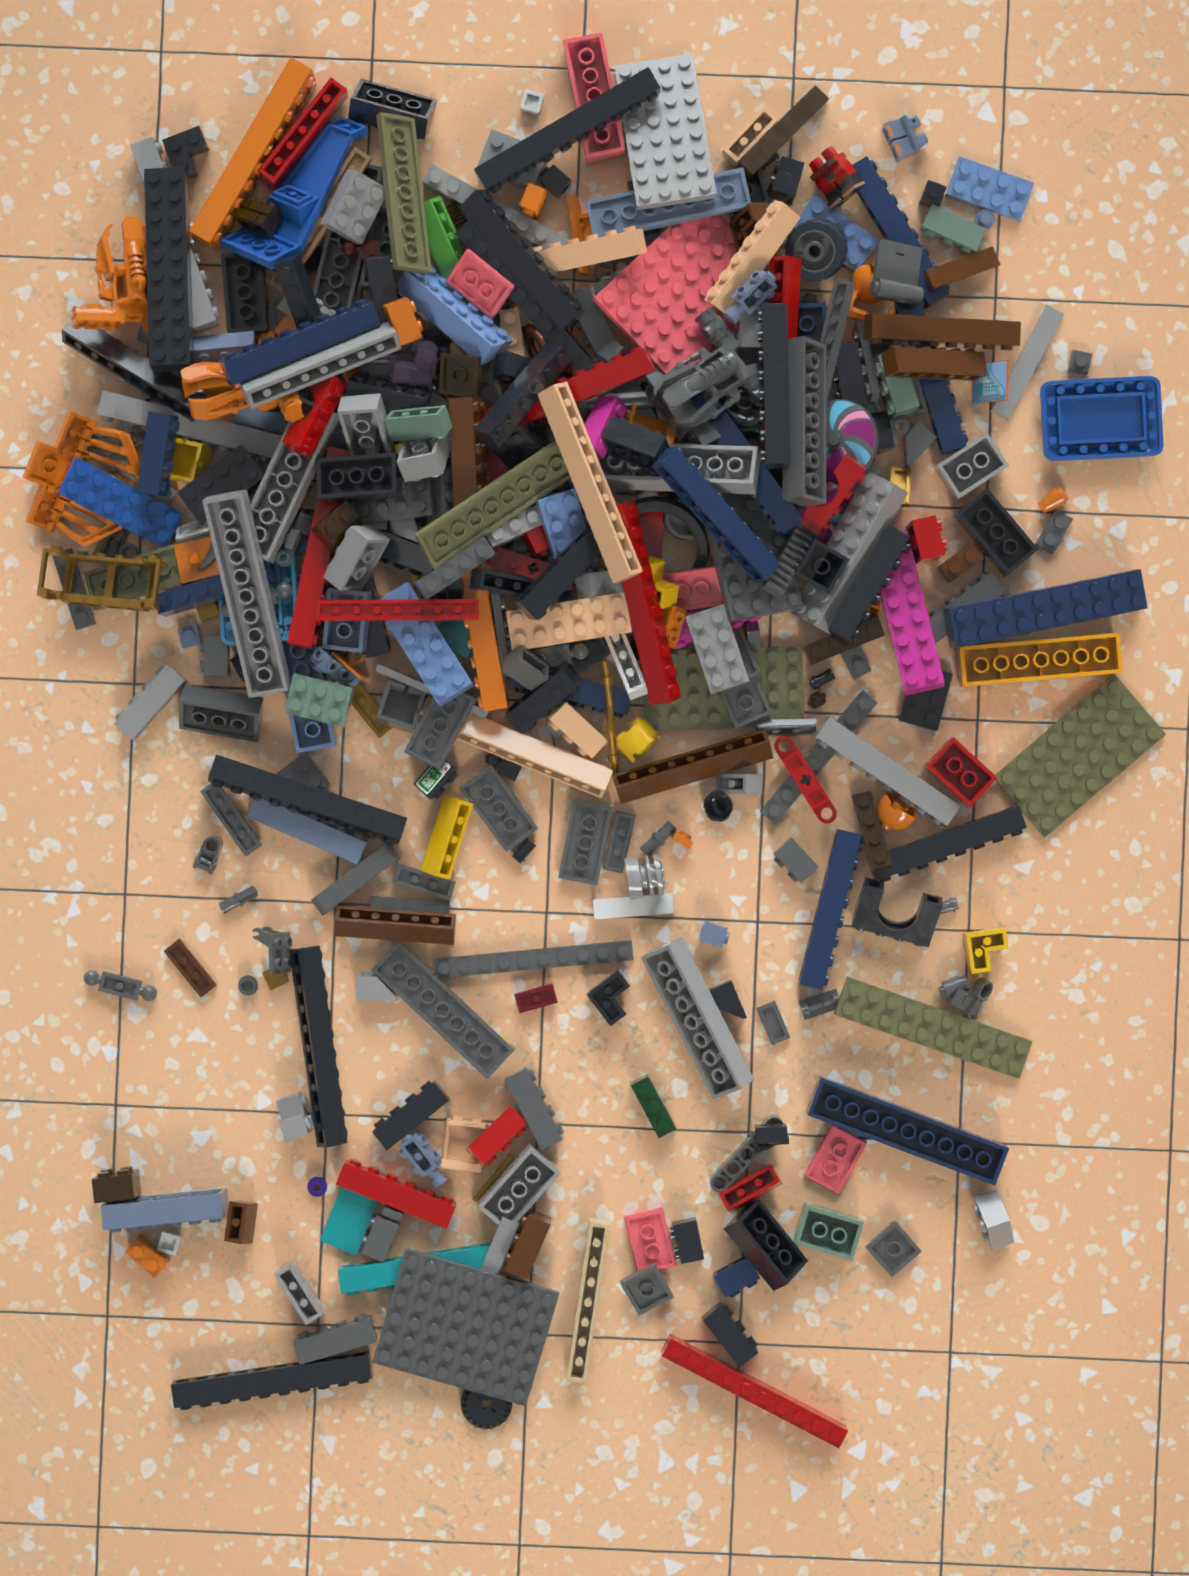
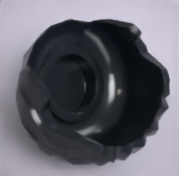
M714 790L704 799L703 808L711 821L723 822L729 819L734 804L725 792Z

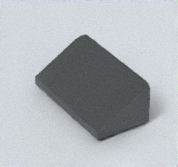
M122 528L100 539L93 555L103 553L107 554V557L115 558V555H119V550L124 545L130 531Z

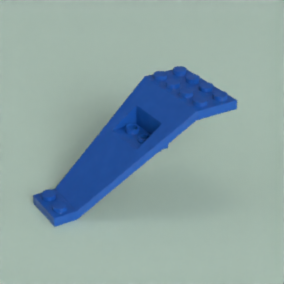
M339 117L327 123L279 187L271 195L267 196L268 201L266 204L272 203L279 208L278 212L283 218L279 226H276L273 235L268 236L243 227L220 239L221 247L269 269H275L274 265L281 259L301 254L352 143L368 134L367 126L344 117Z

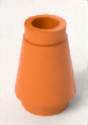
M1060 486L1057 489L1054 488L1038 505L1043 513L1065 505L1069 498Z

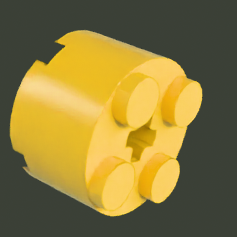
M639 717L631 723L630 726L632 728L627 733L623 731L616 738L617 748L632 763L636 762V757L641 759L654 747L656 737L659 740L661 738V735L645 718L641 720Z

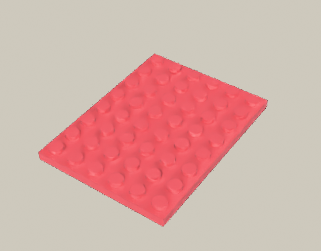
M722 215L671 225L646 248L647 253L640 254L592 299L636 347L640 346L641 349H648L653 365H656L664 375L673 369L677 362L688 359L690 355L699 351L700 348H705L710 353L717 349L705 339L699 324L695 322V318L711 306L704 300L707 292L715 285L720 273L727 268L731 258L737 253L729 223ZM766 265L763 271H770V267ZM716 310L715 313L720 315L729 327L728 330L734 333L739 328V323L733 324L725 315L720 314ZM700 359L694 361L693 363L697 365L700 362Z

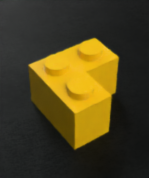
M648 555L660 607L664 609L677 604L679 585L663 580L665 560Z
M1003 927L963 933L968 972L971 974L992 971L989 951L1009 948L1006 928Z

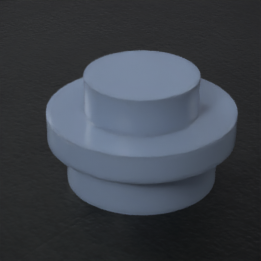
M984 209L976 214L974 221L975 224L987 230L993 226L995 217L991 211Z

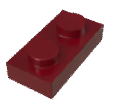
M553 983L514 994L519 1013L558 1003Z

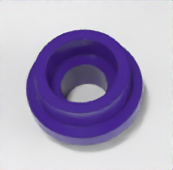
M318 1176L313 1177L308 1182V1192L315 1197L324 1195L327 1191L326 1180ZM314 1184H319L321 1189L315 1190Z

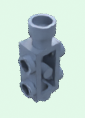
M761 269L752 273L748 281L740 286L731 297L735 305L729 307L724 312L726 318L733 324H736L741 319L740 316L743 313L747 315L757 313L761 308L760 304L774 296V290L778 287L775 284L776 277L770 271L765 272Z
M320 646L309 658L315 664L313 668L320 674L325 672V676L333 683L338 681L342 685L347 683L353 687L360 682L359 678Z
M417 1131L412 1135L410 1132L401 1139L402 1143L399 1145L401 1148L400 1154L404 1159L410 1160L413 1164L412 1170L416 1175H421L422 1178L428 1175L432 1180L431 1184L434 1188L439 1187L448 1179L437 1168L442 1163L440 1156L430 1147L427 1138Z

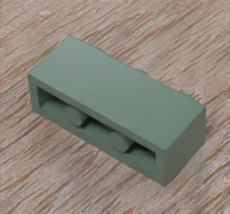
M934 204L931 205L920 228L923 231V235L929 238L936 237L946 246L952 247L953 245L959 248V251L965 255H970L977 251L986 232L985 228Z
M446 405L392 410L384 419L391 442L399 441L404 443L415 439L423 441L427 438L442 439L453 428Z

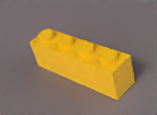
M448 795L443 796L420 871L450 880L473 803Z

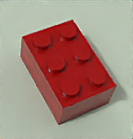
M936 515L912 520L905 526V530L907 529L908 535L911 538L910 543H912L911 547L916 565L937 560L945 555L947 545L945 539H941L940 531H942V524L940 519L936 518Z
M950 737L923 766L966 807H971L997 779L987 767L954 737Z

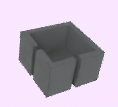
M388 680L374 722L412 734L415 730L426 693L409 687L407 693L404 694L405 685Z

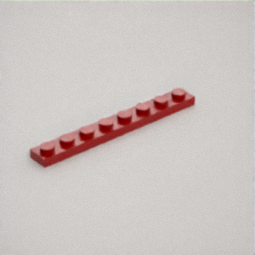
M479 599L316 600L317 622L479 620Z

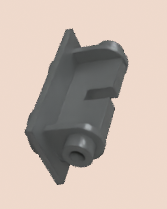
M833 989L798 1001L804 1020L834 1011L840 997L837 990Z

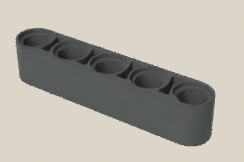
M384 844L311 899L312 903L321 915L324 916L401 857L392 845Z
M773 1114L769 1115L761 1124H769L772 1120H777L779 1123H783L779 1116ZM754 1130L711 1175V1188L719 1193L726 1190L763 1152L753 1154V1151L759 1150L770 1143L756 1144ZM744 1149L752 1151V1155L749 1158L741 1156V1152ZM736 1163L738 1165L737 1171L729 1172L727 1170L728 1165ZM718 1177L724 1179V1184L720 1187L713 1184L714 1180Z

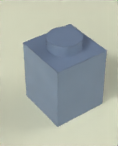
M704 921L698 940L722 948L723 944H727L730 933L727 932V927Z

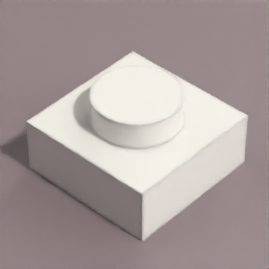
M525 89L520 110L540 115L544 94Z
M163 1230L157 1251L176 1256L182 1235Z

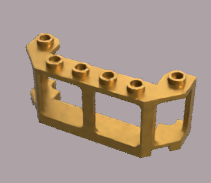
M51 545L50 548H43L37 596L73 605L149 612L150 610L160 611L161 603L157 598L161 568L165 567L166 563L156 555H148L147 558L134 557V560H131L123 555H115V558H111L103 553H96L95 556L88 555V552L76 551V554H71L63 551L61 546ZM48 555L66 560L62 592L44 588ZM78 561L108 565L104 597L72 594L75 567ZM119 565L149 569L145 599L113 598L116 569Z

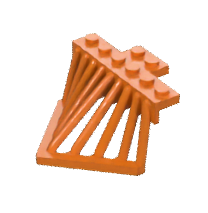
M68 410L55 446L53 447L36 440L22 478L40 484L25 522L52 533L57 529L74 542L86 547L122 529V527L57 494L74 457L81 460L83 458L90 459L132 473L136 482L100 469L136 489L141 463L130 434L121 430L96 426V420ZM92 434H100L119 438L122 446L93 439L91 436ZM88 446L125 455L129 464L86 449ZM68 505L106 525L96 528L66 511L64 506ZM60 516L89 533L84 536L78 535L59 521Z

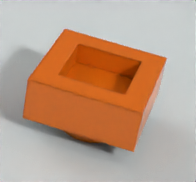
M683 831L680 834L675 832L672 839L688 849L693 844L690 841L691 836Z

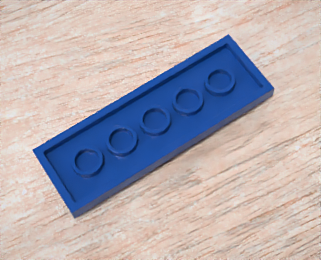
M74 457L57 491V494L160 548L169 545L183 516V513L145 493L136 492V488L77 457Z

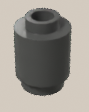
M957 975L942 981L941 986L938 987L942 998L946 997L948 1001L953 999L958 988L964 991L970 990L964 975Z

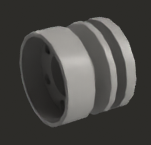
M658 854L653 855L654 864H649L648 855L644 858V865H640L637 857L624 859L630 900L643 898L644 889L648 888L651 897L654 896L653 887L658 888L659 896L664 895V870Z

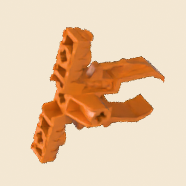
M126 216L121 223L124 264H118L114 267L107 238L113 224L107 225L97 243V265L94 270L98 276V297L101 300L111 302V308L102 307L100 304H88L80 307L73 306L71 320H73L72 327L75 329L101 330V328H105L106 330H121V324H125L126 321L141 322L144 331H148L146 226L142 225L138 217ZM101 274H104L105 281H110V288H105Z
M268 331L267 333H262L257 337L256 344H261V340L266 337L272 336L275 338V332ZM201 362L185 367L180 371L185 398L201 389L229 385L219 362ZM239 383L231 385L233 390L207 399L188 398L191 416L196 420L209 421L230 413L238 414L241 409L247 408L249 405L247 403L244 404L246 401L243 398ZM298 391L255 408L265 411L274 409L279 404L280 411L284 414L287 421H301L305 417L302 414V401Z

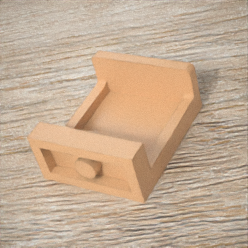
M452 1115L451 1118H447L441 1168L481 1172L482 1166L466 1149L486 1130L487 1122H483L482 1118L472 1117L471 1120H463V1116Z

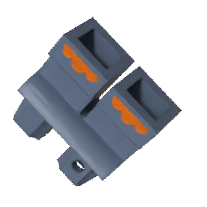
M904 115L900 119L886 122L882 126V131L888 145H890L896 163L918 153L920 148L928 143V138L924 132L916 136L913 132V129L921 126L917 115L908 118Z

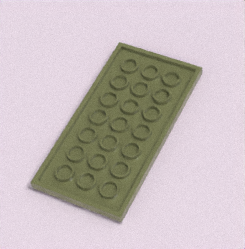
M802 646L764 647L751 650L761 673V676L757 677L772 711L771 714L757 720L804 719ZM671 650L681 698L670 703L651 705L648 694L644 695L645 719L656 730L735 728L720 693L710 695L696 650ZM756 720L739 728H756Z
M1112 674L995 774L997 777L995 781L1010 799L1020 806L1022 813L1039 833L1046 837L1164 737L1166 733L1115 674Z

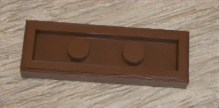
M178 939L164 950V953L200 997H203L217 985L181 939Z

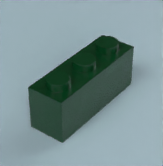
M646 1074L631 1082L630 1086L658 1138L676 1130V1126L649 1075Z

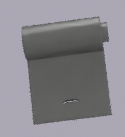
M881 238L878 239L873 281L870 285L872 296L918 307L924 296L923 288L918 287L923 248Z

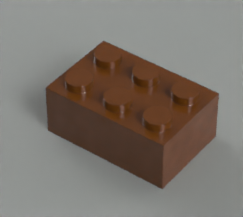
M529 1209L528 1213L523 1215L519 1225L521 1230L520 1232L516 1230L511 1243L513 1248L512 1250L508 1249L503 1264H506L505 1271L527 1280L551 1226V1217L533 1209Z

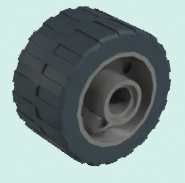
M822 218L807 220L789 234L785 244V256L801 258V279L810 282L826 280L837 273L846 261L848 252L847 238H845L843 230L830 220ZM814 245L820 248L819 255L814 253Z

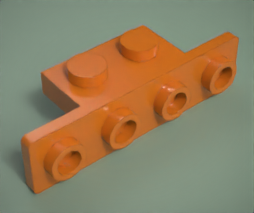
M567 195L566 207L570 214L571 221L569 226L573 232V239L579 238V242L585 241L586 236L593 235L588 213L582 214L578 196ZM590 265L577 268L579 274L591 275Z

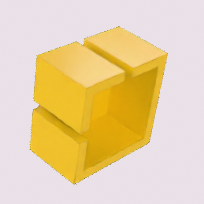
M176 438L177 446L173 453L172 461L174 466L170 473V479L189 484L207 470L203 467L204 465L208 466L212 448L201 443Z

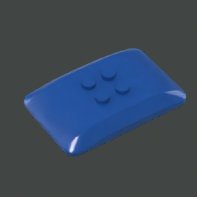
M1136 376L1047 381L1041 386L1043 454L1049 461L1156 456L1162 452L1164 443L1161 385L1156 377Z

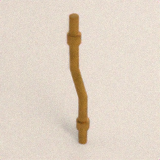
M603 659L601 660V684L604 685L609 747L608 763L611 764L612 774L619 773L618 763L620 762V756L617 752L615 739L614 702L611 685L613 684V676L610 674L609 660Z

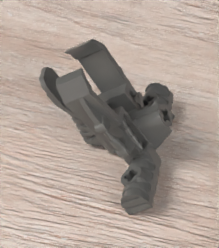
M711 306L706 311L701 312L695 318V322L699 324L705 339L712 343L717 350L710 353L705 348H700L699 351L690 355L688 359L677 362L673 369L659 378L651 397L653 404L660 391L670 386L664 391L662 399L669 408H677L695 395L705 391L704 398L707 400V403L690 418L672 419L670 428L674 431L690 430L693 426L702 424L711 418H717L718 414L724 409L731 407L740 400L741 395L738 387L743 385L747 387L753 403L763 410V404L759 402V390H762V382L758 381V366L756 363L748 366L743 363L736 353L738 351L737 347L741 343L734 338L735 335L728 330L729 327L720 315L715 313L714 307ZM700 359V362L697 365L693 363L694 361ZM727 396L729 399L717 410L716 406L719 399Z

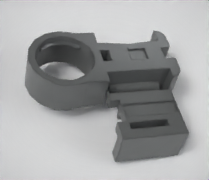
M979 978L974 983L969 996L968 992L958 988L950 1004L961 1009L963 1014L977 1019L976 1015L979 1008L992 993L993 983L985 978Z

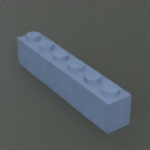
M263 799L261 801L254 800L247 816L248 818L350 862L360 863L368 845V842L365 841V836L358 833L351 835L346 833L347 830L342 826L332 827L326 823V820L320 818L314 820L307 817L305 813H293L288 811L287 807L281 805L280 807L270 805L269 801Z

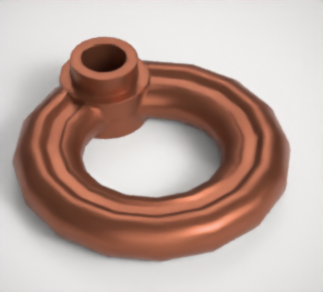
M529 323L522 326L521 329L527 351L531 359H533L538 353L534 339L540 349L547 341L539 330Z

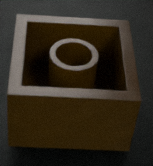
M127 1166L113 1172V1169H104L97 1173V1176L91 1179L94 1203L136 1198L141 1193L139 1169Z

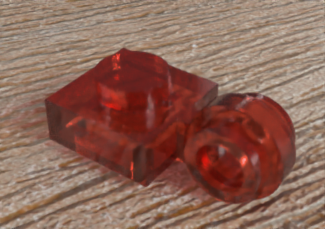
M364 240L362 244H359V247H355V243L344 242L341 247L343 256L354 257L355 253H359V261H364L366 257L380 255V240Z

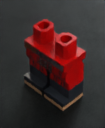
M830 146L821 152L826 163H823L821 158L818 157L808 165L813 172L810 176L811 180L815 181L818 189L823 192L828 200L827 206L830 210L842 206L866 183L850 161L846 159L845 153L841 152L838 154Z

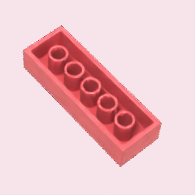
M601 32L563 40V49L575 109L613 88L603 34ZM620 120L615 123L612 121L606 124L607 127L598 133L594 131L589 134L587 140L582 142L586 164L624 157L626 155Z

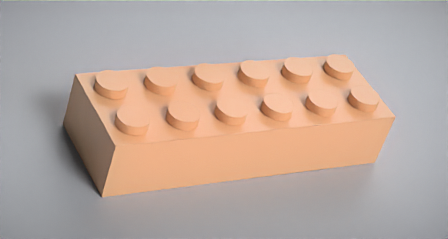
M624 592L556 603L546 610V615L540 620L528 619L520 609L506 611L512 650L520 645L529 650L633 633Z

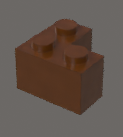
M748 203L729 223L737 252L742 247L745 238L750 236L755 229V224L767 212L769 203Z

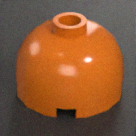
M872 262L857 268L851 277V281L856 283L854 290L858 291L857 298L866 304L883 300L874 298L870 292L875 267Z
M886 792L877 806L878 817L881 820L880 823L888 830L891 828L903 830L909 827L918 817L915 809L912 806L908 808L903 801L898 799V795L889 792L887 794Z

